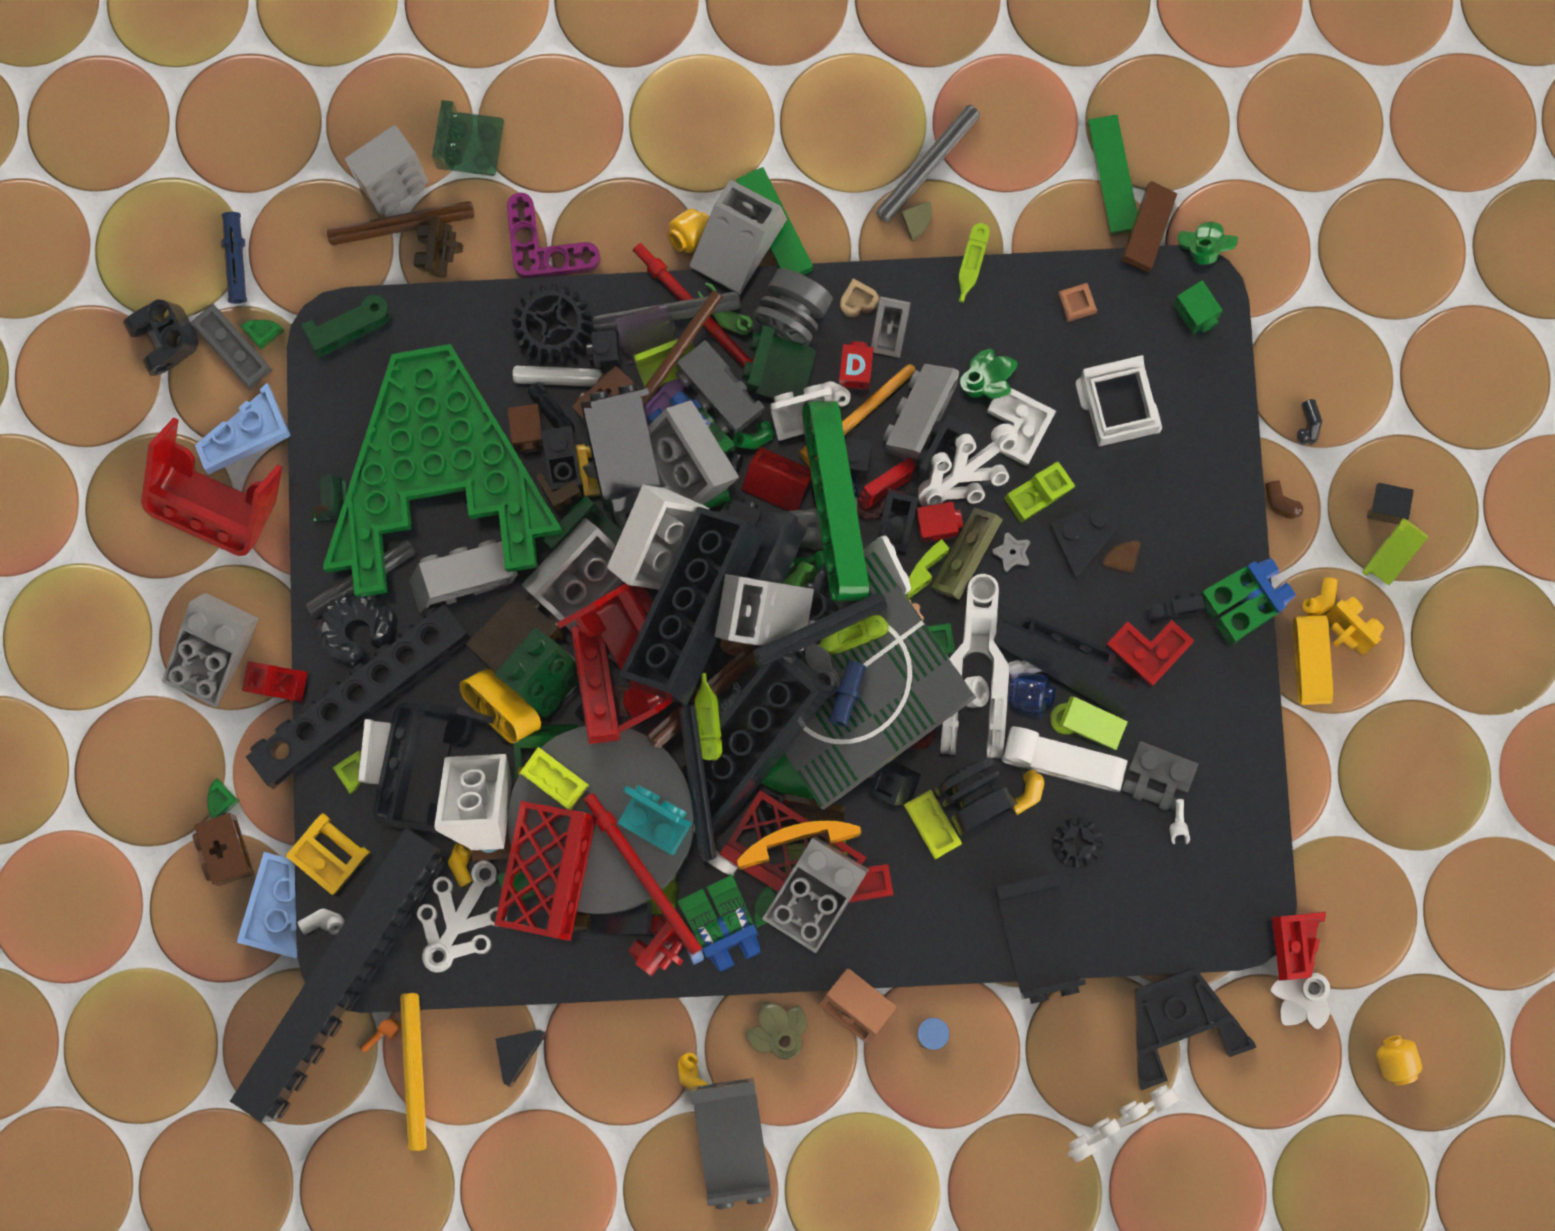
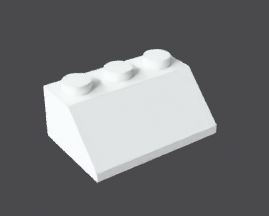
M643 484L607 569L627 585L659 590L697 508L701 507L708 510L709 508L668 489Z
M507 754L445 757L434 825L436 831L471 850L504 849L513 780Z

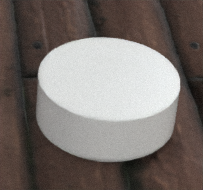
M981 676L966 678L965 682L976 696V699L967 704V706L970 708L985 706L989 699L987 682Z
M716 851V859L707 862L720 871L733 876L738 866L719 855L720 852Z

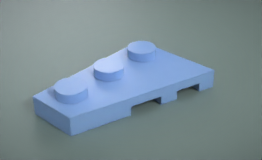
M268 383L259 389L261 393L252 401H245L238 408L240 411L227 422L222 421L195 445L204 470L208 475L291 436L274 393Z
M264 852L237 943L298 959L295 864L288 858Z

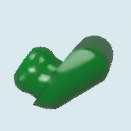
M761 421V424L758 423L756 425L757 433L754 434L737 432L733 437L735 447L757 450L770 442L775 435L771 422Z

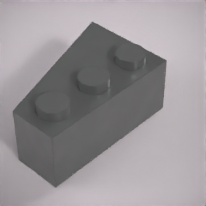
M706 340L676 363L678 372L675 374L686 388L691 386L698 394L694 398L698 400L706 411L708 409L711 410L716 417L714 422L725 435L729 433L733 438L737 432L743 431L762 415L764 410L762 403L759 400L755 403L746 391L747 386L741 380L738 381L729 370V366Z

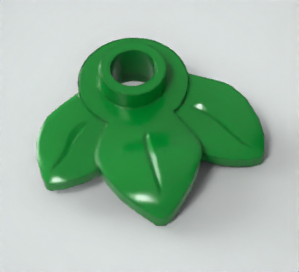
M1210 221L1200 224L1195 232L1181 231L1178 234V243L1180 247L1190 250V254L1196 263L1206 265L1214 263L1220 252L1234 249L1238 244V237L1224 235L1222 225Z
M993 349L981 351L973 357L969 370L962 375L960 379L961 388L971 397H981L983 395L991 399L1004 397L1012 392L1005 380L1015 371L1018 363L1007 356L995 357Z

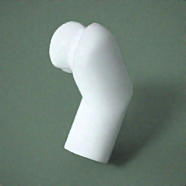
M833 381L823 383L824 389L831 388V401H837L841 407L846 406L850 402V392L845 387Z
M322 908L297 923L304 935L317 928L329 931L332 935H337L345 920L340 914Z

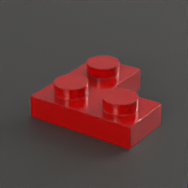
M1171 620L1150 642L1127 621L1106 646L1112 652H1115L1125 664L1152 687L1195 640Z

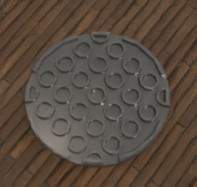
M582 726L562 733L542 746V750L589 784V787L575 804L572 811L594 815L584 801L585 797L594 793L606 811H611L616 820L619 821L632 799V796L623 792L624 788L629 786L635 789L638 784L659 795L658 803L663 804L665 800L687 812L685 819L692 822V825L673 856L620 824H616L661 890H663L674 879L675 874L687 857L694 835V815L689 783L672 755L663 746L658 749L655 748L648 741L646 735L630 728L621 733L619 732V741L588 744L586 727ZM522 774L519 775L515 783L509 803L508 833L510 844L512 845L521 801L567 809ZM529 809L526 823L532 830L541 824L543 819L538 811ZM545 812L548 818L553 815L552 813ZM561 816L552 823L559 836L568 830L570 817ZM595 824L577 911L592 914H612L635 908L652 899L607 833H602L597 824ZM547 827L535 835L541 848H544L554 840ZM530 840L521 845L520 855L524 862L537 853ZM557 845L545 855L552 867L561 862L563 853ZM541 858L528 866L535 880L548 871ZM549 877L539 887L544 896L548 898L555 892L556 884L552 877Z

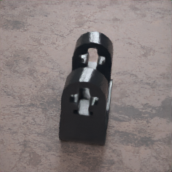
M157 299L132 313L123 321L130 337H139L154 330L161 344V347L143 359V363L150 376L160 375L170 370L193 354L198 347L199 340L184 309L178 304ZM168 309L169 315L167 319L164 320V314ZM181 335L182 341L180 345L177 346V339Z

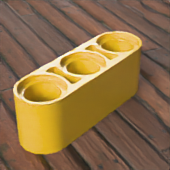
M1295 616L1293 618V641L1299 705L1332 704L1333 680L1327 616Z
M486 668L461 681L459 690L465 702L476 712L494 717L493 723L488 724L509 743L514 744L540 729L541 721L535 709L519 694L494 675L495 672L491 669Z

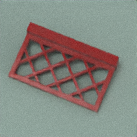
M760 790L719 855L738 866L737 860L749 849L737 842L743 830L755 827L759 841L762 839L760 830L762 825L777 822L778 829L780 830L783 829L781 821L795 819L800 823L811 821ZM762 799L773 805L776 819L759 823L756 809ZM779 810L789 816L780 818ZM753 815L755 824L747 825ZM827 832L819 834L827 840L828 844H830ZM808 838L804 839L805 848L809 844ZM843 841L833 843L841 848L839 851L842 853L847 852L857 858V862L861 865L867 857ZM786 844L782 845L786 862L775 865L765 862L744 868L743 870L779 892L792 872L791 865L796 864L799 860L790 861ZM787 866L788 873L778 867Z
M521 801L495 918V926L571 941L596 824V817L594 815ZM529 809L538 811L543 819V822L532 830L526 823ZM545 812L552 813L553 815L548 818ZM561 816L570 817L568 830L559 836L552 823ZM547 827L554 840L544 848H541L535 835ZM530 840L537 853L524 862L520 855L521 845ZM558 845L563 853L561 862L552 867L545 854ZM541 858L548 871L535 880L528 866ZM523 871L530 884L520 892H517L513 885L514 877ZM549 877H552L556 884L555 892L546 898L539 885ZM534 889L541 903L528 911L521 898ZM516 902L523 916L515 922L505 921L508 907ZM545 908L549 915L547 929L538 928L532 918L533 915ZM527 920L530 926L522 925V923Z

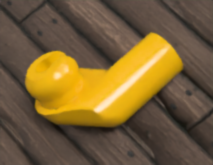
M1323 578L1321 594L1311 598V600L1309 598L1304 600L1302 608L1308 616H1321L1334 607L1338 580L1335 578Z
M1029 770L1023 776L1025 783L1024 793L1015 798L1018 805L1012 808L1016 815L1041 800L1044 778L1036 770Z
M457 842L449 856L448 866L461 888L474 881L467 868L472 856V850Z
M687 1052L678 1060V1079L681 1085L691 1091V1087L707 1085L708 1083L698 1077L697 1056Z

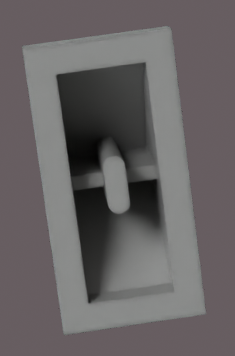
M880 296L871 347H874L873 353L900 358L909 317L910 302Z

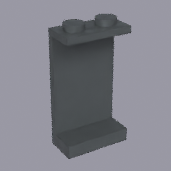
M754 1077L691 1087L690 1092L695 1110L708 1206L715 1205V1209H726L733 1207L734 1202L746 1200L747 1204L765 1202V1197L771 1196V1187Z

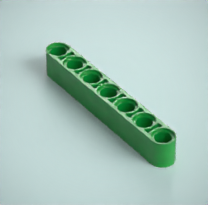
M806 401L802 409V421L831 598L834 602L861 601L868 597L869 582L839 404L837 401Z

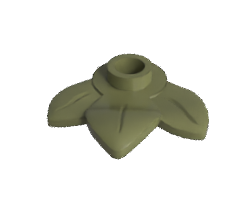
M764 1002L759 1012V1023L761 1026L746 1031L749 1043L761 1053L773 1052L780 1059L789 1060L796 1057L802 1048L801 1035L807 1027V1017L803 1009L797 1005L786 1013L778 1004ZM785 1038H790L791 1044L786 1048L781 1047V1041Z

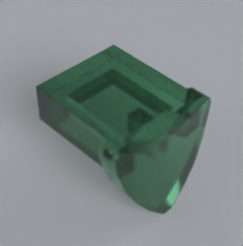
M331 474L320 476L322 506L311 511V521L339 518L347 493L346 479Z

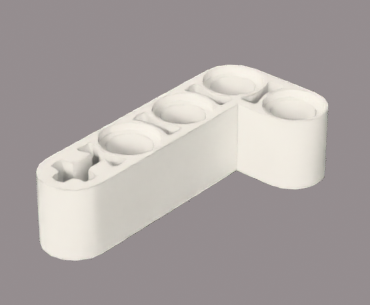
M1011 727L1002 762L1009 765L1036 770L1039 773L1114 792H1120L1127 766V760L1039 737V733L1021 727Z

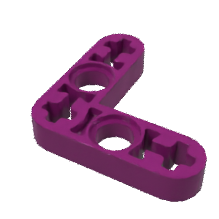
M521 192L515 193L509 198L507 212L512 258L515 271L519 277L563 276L587 273L598 268L601 261L598 248L590 242L540 248L536 211L532 198L528 194ZM522 201L525 206H529L524 208L526 221H520L518 210L513 209L518 207V202ZM522 229L530 230L533 233L531 240L527 243L518 242L516 240L518 231ZM523 251H528L531 263H535L530 266L529 271H525L524 267L520 266L525 262ZM585 251H589L591 256H595L590 258V263L587 264L584 263L583 259H574L575 266H571L569 252H573L574 258L583 257ZM554 254H561L566 258L565 263L560 268H553L549 265L550 257Z

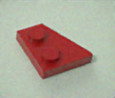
M1326 912L1272 917L1279 981L1312 977L1315 964L1314 956L1318 952L1320 939L1316 938L1319 922H1325Z

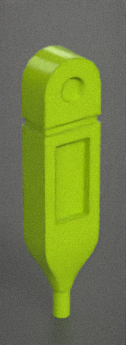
M977 223L971 229L958 278L961 292L959 302L964 303L966 294L976 284L990 235V229L984 223Z
M873 615L822 639L818 645L823 647L829 654H838L869 642L871 639L874 640L882 637L888 632L889 624L882 616Z
M702 673L701 686L695 697L702 757L705 760H716L722 754L718 701L707 683L706 673Z

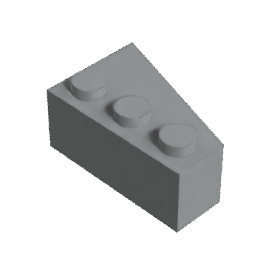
M495 539L487 540L478 545L479 548L468 550L467 547H461L449 552L450 555L439 558L438 555H430L422 558L409 579L419 613H426L431 604L446 601L447 605L457 602V597L472 593L476 596L512 583L518 574L517 571L507 572L505 570L502 541L497 543Z

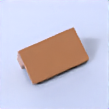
M846 969L819 1004L821 1008L866 1044L871 1042L896 1010V1006L850 969Z

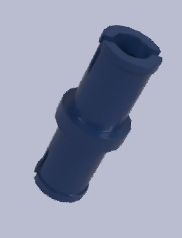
M856 661L847 662L841 685L837 686L835 690L837 697L828 720L829 722L842 727L848 726L854 703L859 701L860 698L858 691L867 668L865 665Z

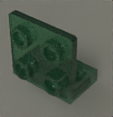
M441 100L432 153L436 168L495 176L504 128L503 118L457 112L453 101Z

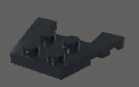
M1190 968L1134 989L1138 1086L1141 1091L1168 1081L1157 1052L1158 1048L1217 1027L1228 1057L1256 1048L1255 1042L1223 1005L1196 968Z

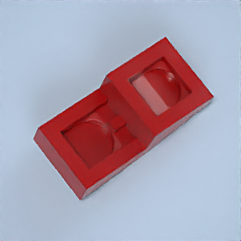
M248 661L242 691L302 702L308 672Z

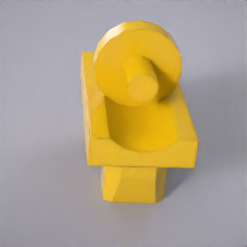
M1351 597L1346 601L1341 600L1326 614L1328 622L1332 625L1330 629L1338 636L1333 644L1338 647L1344 642L1351 650L1355 648L1364 656L1382 640L1379 636L1384 630V626L1374 618L1365 623L1357 615L1363 610V607L1355 597Z

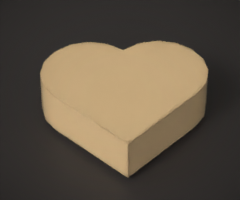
M853 278L841 298L840 310L847 317H856L861 312L871 313L878 307L879 296L875 290Z

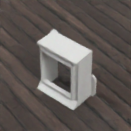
M1143 355L1083 369L1081 377L1077 379L1075 385L1081 407L1084 410H1089L1098 447L1161 432L1162 424L1151 393ZM1135 373L1147 418L1106 428L1095 382Z

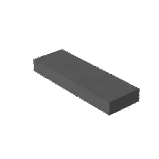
M213 303L190 322L250 390L273 371Z

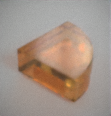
M1129 541L1116 546L1107 554L1103 565L1133 573L1141 542Z

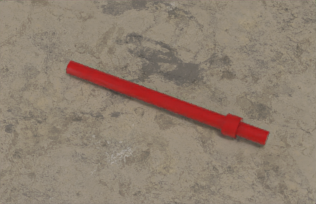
M642 243L637 244L632 251L647 266L646 270L654 279L658 278L679 301L694 299L667 271L668 266L660 258L656 259ZM709 316L703 327L744 368L746 361L751 362V359Z
M594 793L585 797L584 801L596 817L595 823L602 833L606 832L690 954L693 956L702 950V947L617 827L618 821L612 812L606 811Z

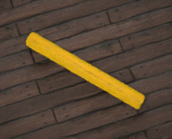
M404 993L400 996L408 1149L411 1151H421L427 1147L419 995L418 993Z

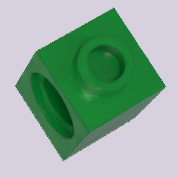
M1203 280L1179 294L1173 304L1193 334L1201 329L1203 332H1207L1219 323L1217 319L1223 311Z

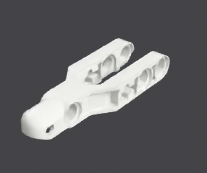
M978 574L969 581L967 588L963 643L950 657V660L961 676L963 659L971 653H982L992 661L987 758L1002 759L1005 741L1009 664L994 642L997 626L998 583L990 575ZM958 712L942 723L940 754L956 755V739L959 725Z

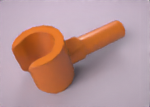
M393 1018L382 1021L374 1035L362 1044L360 1049L365 1053L383 1035L392 1040L399 1032L401 1024Z

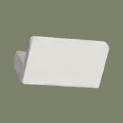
M365 719L359 782L366 784L379 783L391 723Z

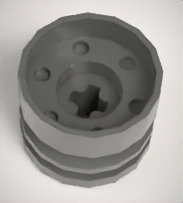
M777 269L768 285V290L774 297H762L760 300L761 306L755 309L753 318L761 326L765 325L775 328V336L786 341L808 346L812 340L811 333L816 332L818 329V324L813 318H824L833 301V297L825 288L812 279L789 269Z

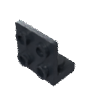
M948 414L944 422L938 420L930 436L932 437L930 449L924 447L916 462L918 464L916 471L919 472L918 481L921 483L926 481L932 469V457L941 452L946 442L950 444L949 448L956 452V439L963 434H970L976 443L977 449L981 431Z

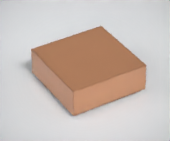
M1088 283L1058 292L1067 322L1097 312Z

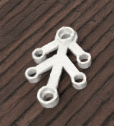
M1001 424L994 428L991 433L993 442L969 460L968 456L975 451L976 443L970 434L959 436L955 441L957 449L953 467L946 453L935 454L931 459L932 471L930 479L924 481L918 488L920 504L922 506L941 504L947 499L967 498L969 503L976 504L985 497V493L979 483H971L967 487L954 486L959 482L991 480L996 486L1005 484L1009 479V474L1003 465H995L992 468L979 467L1000 451L1010 452L1016 448L1018 435L1014 427L1010 424ZM952 467L951 474L943 479V474Z
M480 861L474 865L471 872L474 881L457 911L455 910L451 895L453 890L451 880L446 877H439L434 881L433 890L438 894L447 927L441 939L435 924L437 918L436 908L429 904L419 907L417 917L423 923L428 942L422 953V961L430 971H446L452 965L454 958L475 952L485 954L490 950L491 941L485 935H477L471 942L454 946L452 944L458 934L489 925L495 926L491 916L497 911L498 907L490 909L488 913L468 918L484 888L491 886L497 880L498 871L492 863ZM483 869H489L491 871L490 878L482 880L480 872ZM441 881L448 883V889L445 892H439L438 884ZM426 908H430L433 912L432 917L428 920L422 917V911ZM483 938L486 940L487 946L484 950L476 948L478 939ZM436 951H442L444 954V959L439 963L433 960V955Z
M1165 1084L1150 1093L1152 1100L1144 1104L1142 1101L1137 1104L1134 1100L1119 1110L1122 1115L1119 1119L1116 1120L1114 1118L1110 1120L1107 1117L1092 1126L1095 1133L1089 1138L1082 1135L1068 1144L1070 1150L1066 1155L1068 1158L1072 1157L1075 1163L1097 1151L1095 1143L1116 1133L1122 1126L1142 1117L1149 1112L1148 1109L1152 1106L1158 1113L1177 1102L1179 1099L1172 1088L1169 1089Z

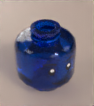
M1023 672L1018 674L1016 679H1011L1008 702L1013 704L1017 712L1039 715L1046 711L1048 705L1054 704L1056 690L1055 687L1050 686L1049 678L1046 675Z

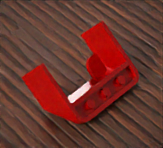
M173 417L148 445L141 505L144 511L155 519L234 555H247L254 547L277 501L283 467L277 464L262 482L252 483L245 494L195 471L196 461L192 452L188 448L176 443L179 420Z
M625 583L559 621L557 624L559 628H562L576 620L579 630L587 636L595 637L600 634L620 670H622L653 601L645 587L632 586ZM628 683L631 688L624 693L623 705L625 710L631 715V718L617 727L619 732L621 733L657 714L673 703V701L641 691Z

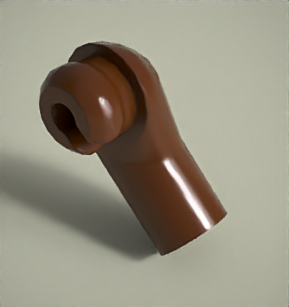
M1279 480L1265 484L1269 505L1274 513L1286 519H1294L1302 515L1303 505L1299 501L1283 496Z

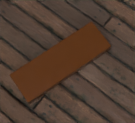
M1152 181L1149 182L1122 255V261L1146 272L1152 269L1178 193Z

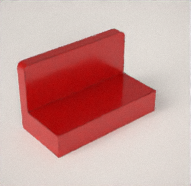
M760 447L750 462L742 490L788 511L799 510L804 494L812 482L811 470L804 465Z

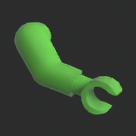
M705 283L708 289L711 291L715 290L712 284ZM698 291L699 298H702V294ZM732 311L712 314L721 328L742 335L748 334L753 328V321L749 316Z

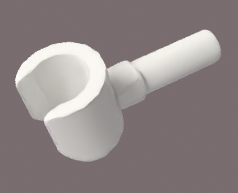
M1183 799L1176 800V818L1169 828L1173 844H1175V837L1178 835H1184L1186 844L1190 841L1188 826L1184 823Z

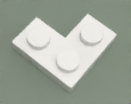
M1011 388L1012 392L1010 394L992 400L987 413L1013 425L1018 435L1016 448L1010 452L1001 451L1000 453L1028 466L1056 411Z

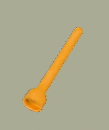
M912 364L902 368L842 421L844 436L913 376L916 369ZM807 446L799 451V455L810 467Z

